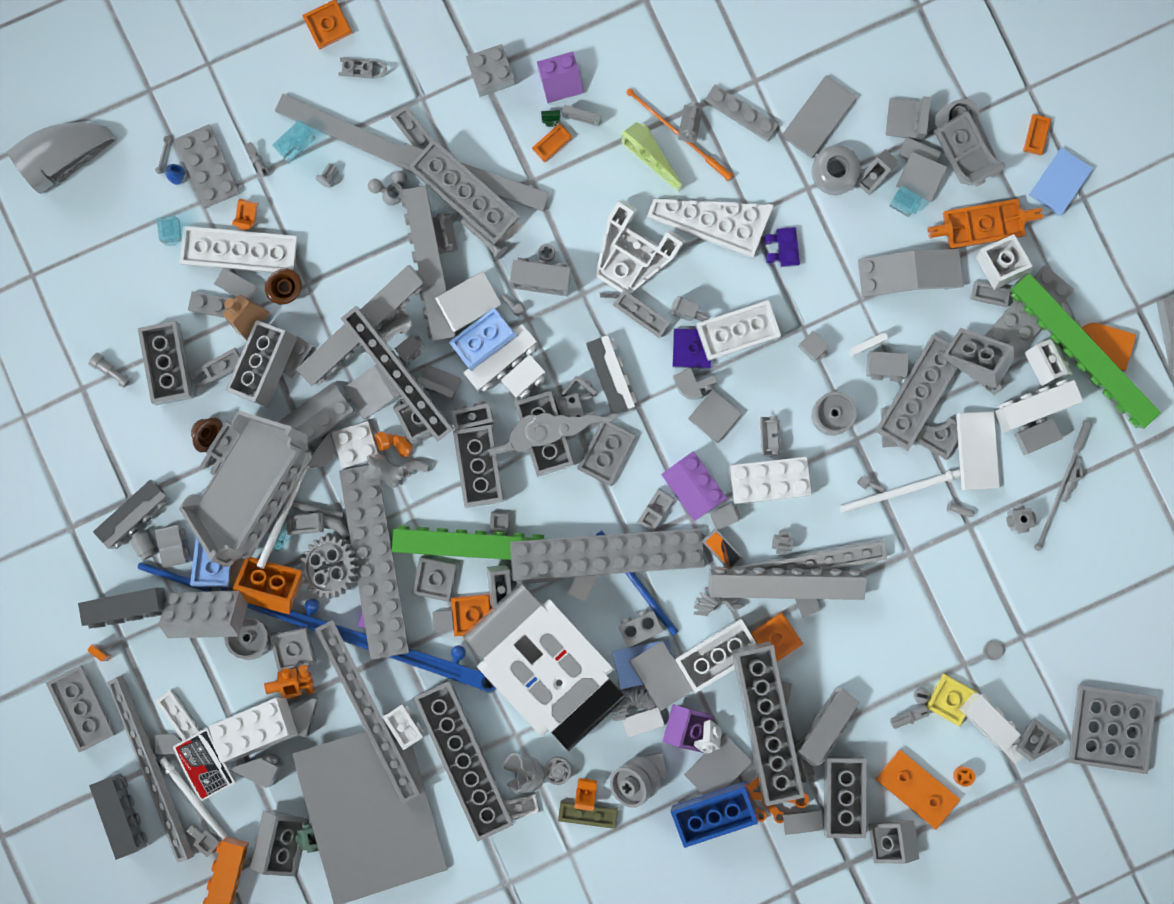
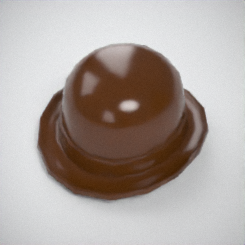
M288 268L273 272L265 283L267 298L279 305L293 302L302 290L300 276L294 270Z
M200 419L194 423L191 429V437L195 450L200 453L207 452L223 427L220 419Z

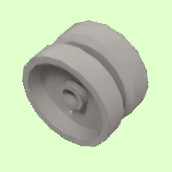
M833 391L823 395L816 401L812 408L811 418L819 432L825 435L836 436L846 432L853 426L856 420L857 409L854 401L848 395ZM833 410H835V414L838 415L837 417L832 416L831 412Z
M246 616L244 617L239 637H225V645L235 657L244 660H254L261 657L267 651L270 644V632L260 620ZM245 635H250V640L248 642H245L246 640H244Z
M634 757L617 768L610 777V787L613 795L621 804L630 808L641 806L654 796L659 790L661 782L656 767L649 760L642 757Z

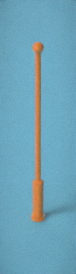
M627 89L626 94L628 96H632L675 134H679L676 128L634 94L633 89ZM685 141L704 157L705 162L721 174L727 182L732 178L734 174L725 169L713 157L707 156L693 143Z

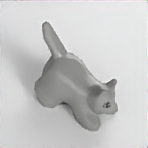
M379 454L368 455V468L363 473L366 481L383 480L392 488L398 487L397 481L404 477V466L392 464Z

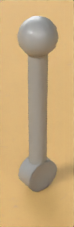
M170 136L163 138L162 154L159 165L155 169L157 174L163 172L162 165L168 143L171 142Z

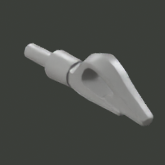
M1079 458L1076 459L1070 478L1064 488L1066 491L1062 498L1063 502H1067L1070 491L1073 492L1075 482L1083 478ZM1079 469L1080 476L1076 477V470Z

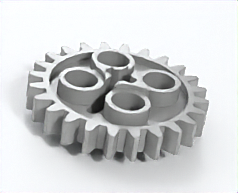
M338 536L320 537L319 540H313L314 545L308 544L310 551H304L306 558H301L305 562V565L300 566L301 569H305V572L302 573V576H306L303 583H309L307 589L313 590V594H319V597L333 598L346 594V590L352 589L349 583H356L353 576L359 575L355 572V569L359 568L358 565H355L359 558H353L356 550H350L352 545L346 544V540L340 539ZM341 562H344L343 565L329 567L332 564H339ZM329 567L327 570L316 572V569Z

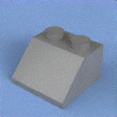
M270 754V756L266 755L237 765L232 771L265 788H269L274 785L284 763L280 762L281 758Z
M894 820L868 824L874 863L906 864L919 859L914 820Z

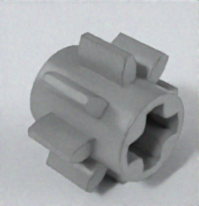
M779 531V535L774 534L772 549H777L776 554L786 555L787 551H792L794 538L789 537V532Z

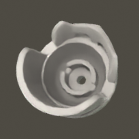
M512 753L506 758L503 764L504 769L515 772V779L507 783V786L512 788L514 793H530L542 786L545 776L544 769L536 758L518 753Z

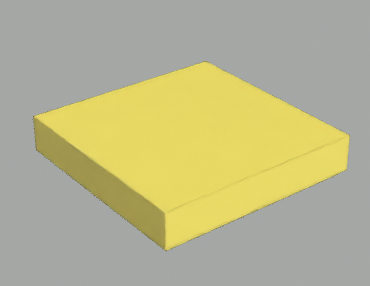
M943 673L926 707L960 727L966 716L959 708L974 692H978Z

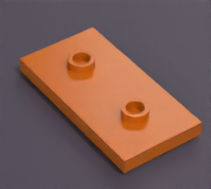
M900 749L875 778L876 781L936 830L961 800Z

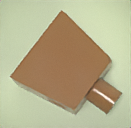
M241 294L235 299L228 298L224 303L225 308H227L223 313L224 318L245 340L248 339L255 321L263 322L270 314L259 303Z

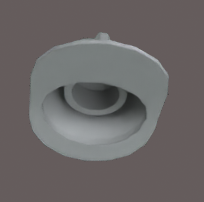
M960 99L945 105L936 115V127L939 128L965 111L969 112L975 123L979 116L977 104L969 99Z

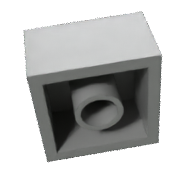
M502 44L466 56L479 97L515 85Z

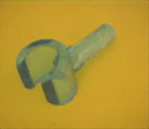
M284 525L279 540H276L272 550H283L287 525Z

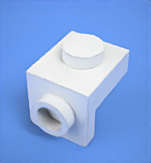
M711 720L705 721L703 739L695 741L694 746L703 753H711L714 750L720 749L721 728Z

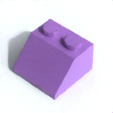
M574 52L537 61V69L547 103L584 93Z
M673 704L662 742L679 748L701 752L694 746V742L703 739L704 722L708 720L713 722L714 715Z

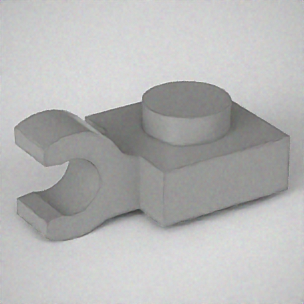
M195 824L191 825L187 830L196 839L193 845L206 857L214 851L220 841L208 829L203 833Z

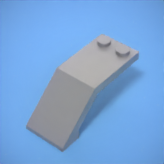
M959 249L914 250L858 259L863 298L912 290H948L964 287Z

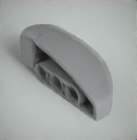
M82 122L52 125L30 134L9 149L7 154L29 185L39 194H42L54 185L52 178L57 183L66 180L115 142L117 138L110 129L103 125Z

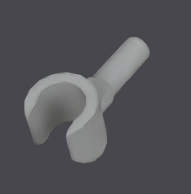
M505 294L501 296L511 307L514 315L519 316L525 312L521 303L514 305Z
M862 476L857 481V484L864 489L870 485L881 492L885 490L884 487L874 483L869 477Z

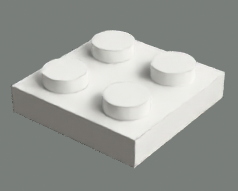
M369 421L331 432L342 469L368 462V455L378 454Z

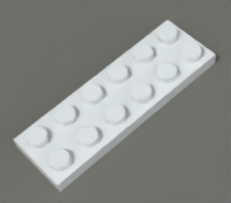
M183 226L179 264L268 273L285 268L294 270L298 237Z

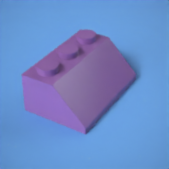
M694 451L661 474L694 521L727 499Z

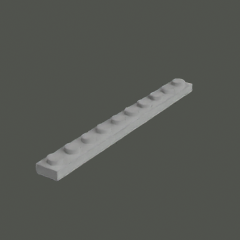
M331 620L315 628L401 803L404 804L419 796L420 793L334 621Z
M123 675L108 681L107 684L177 863L194 857L192 847L188 843L185 829L181 825L177 809L174 807L170 791L164 782L163 773L157 764L156 755L150 746L149 737L146 735L142 725V719L137 713L135 702L130 695L128 684Z

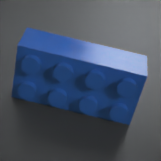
M746 781L672 805L670 811L684 848L756 825L759 821V816Z

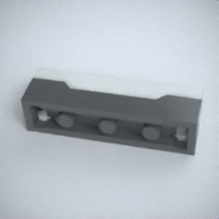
M608 335L586 343L612 414L616 413L618 415L634 409V403H637L634 393H630L627 387L630 385L627 374H622L621 368L623 364L620 356L616 357L614 350L617 348L613 338L609 340Z

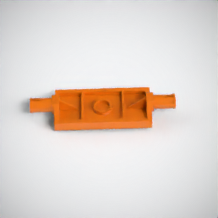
M1018 198L944 211L942 213L944 224L929 226L927 231L930 233L928 234L929 239L946 236L949 249H957L998 242L1013 234L1016 238L1026 236L1024 229L1026 222L1042 220L1043 213L1040 214L1042 212L1041 207L1030 210L1022 209Z

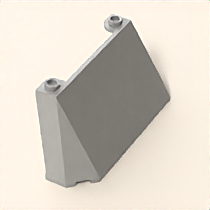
M238 411L232 421V428L239 435L201 496L197 494L188 495L179 508L209 559L225 567L232 565L234 561L241 558L245 560L252 557L312 459L308 449L306 433L291 426L243 411Z

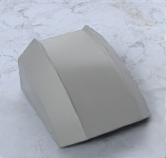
M404 398L398 400L393 409L412 445L420 444L433 437Z

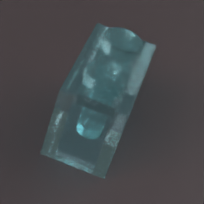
M299 120L272 146L289 164L316 137Z

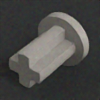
M329 163L323 173L316 176V180L323 186L330 187L332 185L330 180L338 168Z

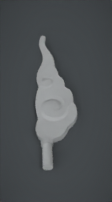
M549 413L537 416L528 415L522 418L511 432L510 441L507 444L488 449L490 457L508 451L524 452L533 446L547 445L559 440L563 436L578 434L590 424L610 422L617 418L618 415L616 413L609 417L594 415L567 417L564 415L553 416Z

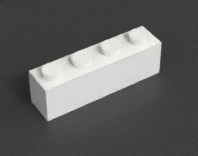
M523 324L514 330L516 337L472 371L468 368L463 373L478 392L481 390L483 392L487 391L493 385L491 383L496 378L498 380L507 374L506 370L510 366L514 368L522 361V356L525 354L529 355L536 350L537 341Z

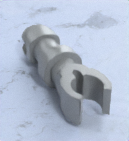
M252 142L245 144V149L252 158L251 162L253 165H256L259 174L265 177L262 172L265 171L269 175L266 165L262 162L263 158L261 155H258Z

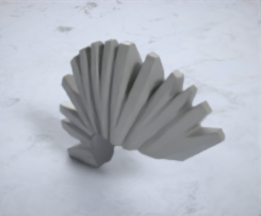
M705 587L704 589L708 595L700 592L702 598L697 597V601L694 602L697 604L694 605V609L699 611H695L694 615L708 616L712 610L721 604H726L729 609L735 612L745 607V604L736 603L742 598L710 597L708 587Z
M635 686V688L631 687V692L629 688H626L627 691L625 689H622V692L619 691L618 694L622 699L614 697V701L620 704L612 705L611 708L613 710H611V713L618 714L612 719L613 721L626 720L627 712L630 708L647 710L655 708L656 704L648 691L645 693V686L642 687L640 694H638V686Z

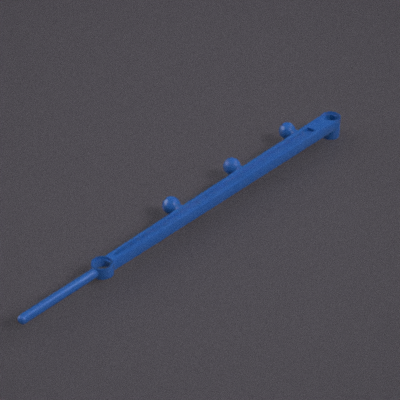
M142 562L138 564L139 570L204 592H211L212 588L191 586L190 578ZM221 588V591H231L228 589ZM310 598L305 602V614L291 610L289 615L249 603L247 606L251 610L291 624L308 627L309 630L316 632L315 628L327 623V621L312 617L313 613H316L320 608L319 601L315 598ZM336 625L344 642L369 650L366 634ZM460 645L452 648L451 662L410 648V653L389 657L483 690L486 693H493L497 690L495 686L491 689L484 687V682L487 678L481 671L459 664L460 660L466 656L465 648Z

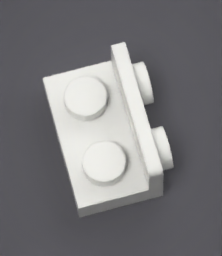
M400 705L382 718L401 748L405 750L423 738L422 733L424 731L418 722L414 724L411 719L413 714L408 706Z

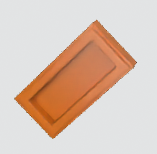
M1032 114L1023 148L1024 152L1039 156L1043 155L1052 118Z
M559 123L535 144L532 150L545 163L572 139V135Z

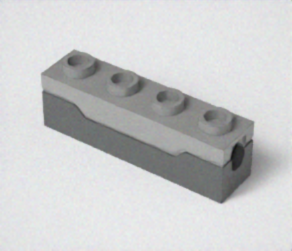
M149 480L99 525L93 533L108 549H118L124 544V539L128 535L132 536L139 530L138 526L142 522H148L153 517L152 513L157 509H162L168 503L166 500L170 497L154 480Z

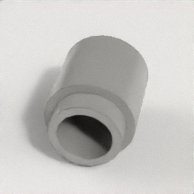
M138 531L131 536L132 539L129 542L142 561L156 554L155 546L147 532L142 533V531Z

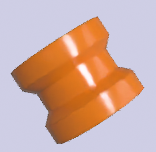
M959 766L954 770L953 778L957 784L968 787L974 783L975 774L972 769L966 766Z

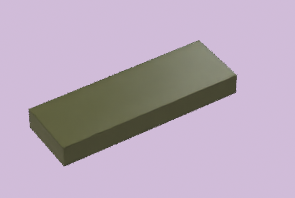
M560 801L559 822L616 829L617 808L594 806V811L575 809V803Z

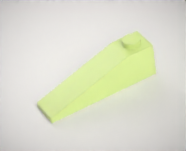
M635 122L622 133L621 143L679 192L682 184L650 133V129L643 123L640 125L638 122Z

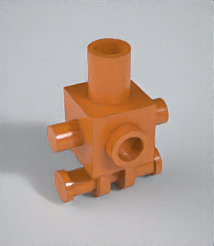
M307 665L299 666L298 671L297 668H284L282 671L277 672L278 680L264 683L266 694L280 692L282 698L294 699L302 695L301 689H305L306 694H313L315 692L313 687L314 681Z

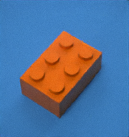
M254 557L245 559L233 586V591H240L249 604L290 615L302 584V571L268 561L264 569L257 567L259 559Z

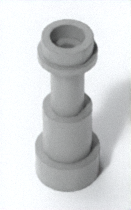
M98 352L92 356L88 363L94 369H99L105 375L113 377L119 382L118 385L123 388L131 380L128 375L123 376L113 369L114 366L104 360V356Z

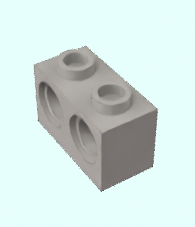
M646 609L637 613L639 617L633 620L631 617L620 621L621 625L618 628L628 648L663 632L653 610L649 612ZM645 618L653 619L654 625L652 628H644L643 621ZM628 626L636 628L635 636L628 637L625 634Z

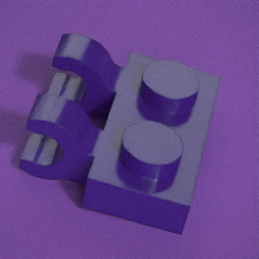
M796 227L777 229L776 234L765 235L764 245L778 243L779 252L768 253L766 255V263L780 262V268L800 265Z

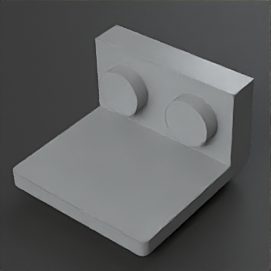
M923 96L920 101L890 98L886 136L923 140L927 135L931 97Z

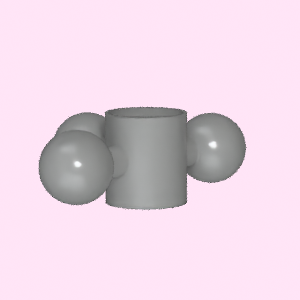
M403 171L394 172L392 175L393 183L389 184L387 188L383 186L379 179H371L368 183V189L373 194L383 193V201L387 205H395L398 201L401 202L400 195H403L401 186L406 183L407 175ZM389 191L394 192L397 197H392Z

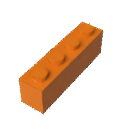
M228 836L219 841L216 849L218 857L217 860H214L211 871L214 872L213 877L208 881L207 890L209 892L203 904H234L249 842Z

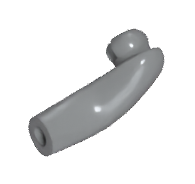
M323 515L325 529L334 530L342 539L350 535L339 518Z

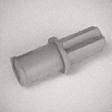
M925 705L910 711L907 709L905 713L892 717L890 723L894 729L909 723L912 725L914 721L929 717V712H927L928 709Z

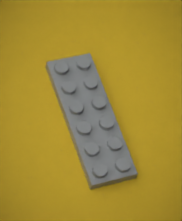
M434 139L408 167L494 245L520 216Z
M1046 265L1034 276L1035 280L1060 306L1074 290ZM1015 300L984 335L1013 346L1014 360L1041 329L1037 325L1038 320L1034 316L1030 317L1023 310L1025 306L1021 302L1017 303Z
M935 334L931 335L875 430L876 433L906 451H909L957 370V367L942 357L950 343Z

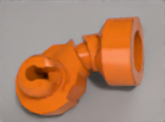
M384 431L375 433V441L380 451L387 450L391 444H394L397 452L402 457H408L413 450L412 444L405 436L386 434Z

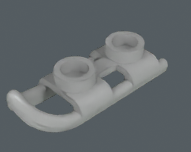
M340 57V62L343 63L342 72H339L338 75L377 79L386 74L387 66L382 62ZM373 65L383 67V71L380 74L372 75ZM354 70H361V74L354 73Z

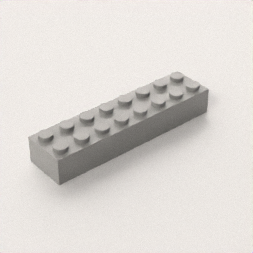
M768 641L733 649L731 651L762 801L766 806L804 798L774 645Z
M448 681L413 697L477 842L513 826L512 816L452 682Z

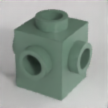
M303 825V829L297 830V846L300 847V850H307V853L319 851L312 825ZM307 834H309V835L311 836V840H310V841H308V836H307Z

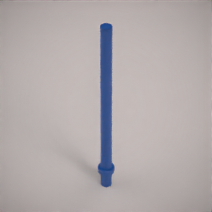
M601 530L600 532H598V533L596 534V536H601V535H605V534H604V532ZM625 573L673 636L679 632L636 574Z

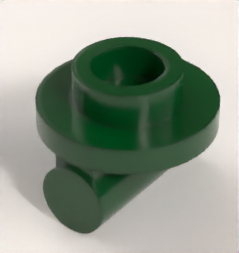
M560 110L541 111L542 123L547 127L557 126V123L560 122Z

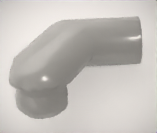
M415 459L403 465L404 477H410L415 470L427 472L429 463Z

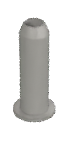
M949 501L946 509L947 512L950 510L968 517H973L975 514L973 510L953 504L952 501Z

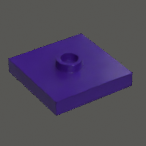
M674 329L672 367L711 368V360L708 361L697 329Z

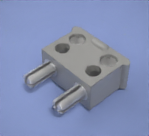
M677 296L674 299L669 311L670 314L687 321H691L694 318L703 322L709 317L708 313L698 310L699 304L684 299L681 296Z
M577 393L561 398L556 397L554 402L558 415L581 417L594 414V416H597L595 414L596 411L584 414L580 402L591 399V396H589L591 394L585 393L578 396ZM569 399H573L574 403H570Z

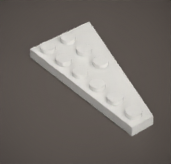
M653 199L647 218L753 258L773 204L757 205L753 203L737 204L732 202Z

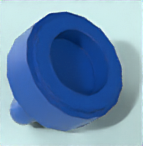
M170 164L166 168L165 175L171 183L179 185L184 179L185 170L180 165Z

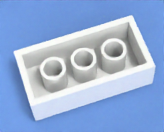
M1065 379L1051 385L1052 389H1050V386L1035 391L1034 396H1032V393L1017 398L1016 403L1014 400L999 405V410L994 413L1002 432L1004 433L1083 402L1075 380L1068 382Z
M807 457L730 465L728 467L733 505L811 496Z
M738 619L677 656L674 660L696 693L735 669L731 650L755 645L756 642L742 619Z
M274 698L209 726L220 763L234 762L298 735L286 698Z

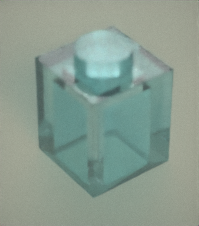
M901 186L889 206L909 217L912 213L916 214L921 205L918 202L921 197Z
M178 217L156 218L160 242L166 246L177 245V242L182 241L180 219Z

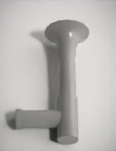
M465 218L461 220V223L492 251L494 262L504 255L507 246L500 247L496 244L494 245Z

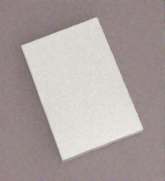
M484 271L435 298L453 332L488 313L494 307L496 308L501 305Z

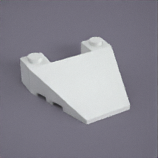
M624 200L617 202L608 217L595 276L622 293L625 290L631 294L678 254L686 240L669 230L658 245L628 225L638 209Z

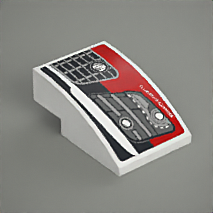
M208 727L173 745L176 756L200 801L209 798L236 782V776L228 763H220Z

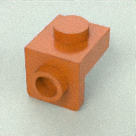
M240 198L237 204L236 217L232 221V225L237 226L241 230L251 229L256 222L258 203Z
M578 778L575 809L594 811L597 780Z

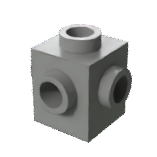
M1022 505L1013 507L1012 512H1007L1006 521L1011 531L1017 530L1018 534L1030 532L1029 528L1035 527L1036 515L1031 508L1025 509V506ZM1021 516L1024 517L1025 523L1021 522Z

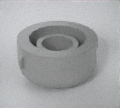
M835 145L823 149L819 154H815L811 174L814 184L819 190L829 195H842L849 190H854L853 186L858 181L861 167L859 159L853 150ZM833 162L842 164L845 170L844 175L839 178L833 177L828 172V165Z

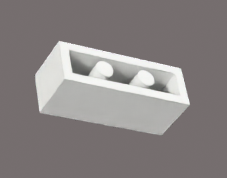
M974 692L959 710L998 749L1006 752L1021 736L1017 731L1018 727L1011 720L1007 721L1003 717L1005 714L998 707L994 708L990 704L991 700L982 693L980 695Z

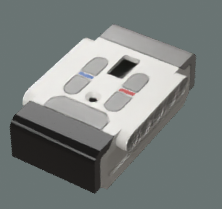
M522 582L464 634V639L483 659L477 667L541 737L550 731L568 751L573 749L627 698L608 676L614 668L550 599L542 605Z

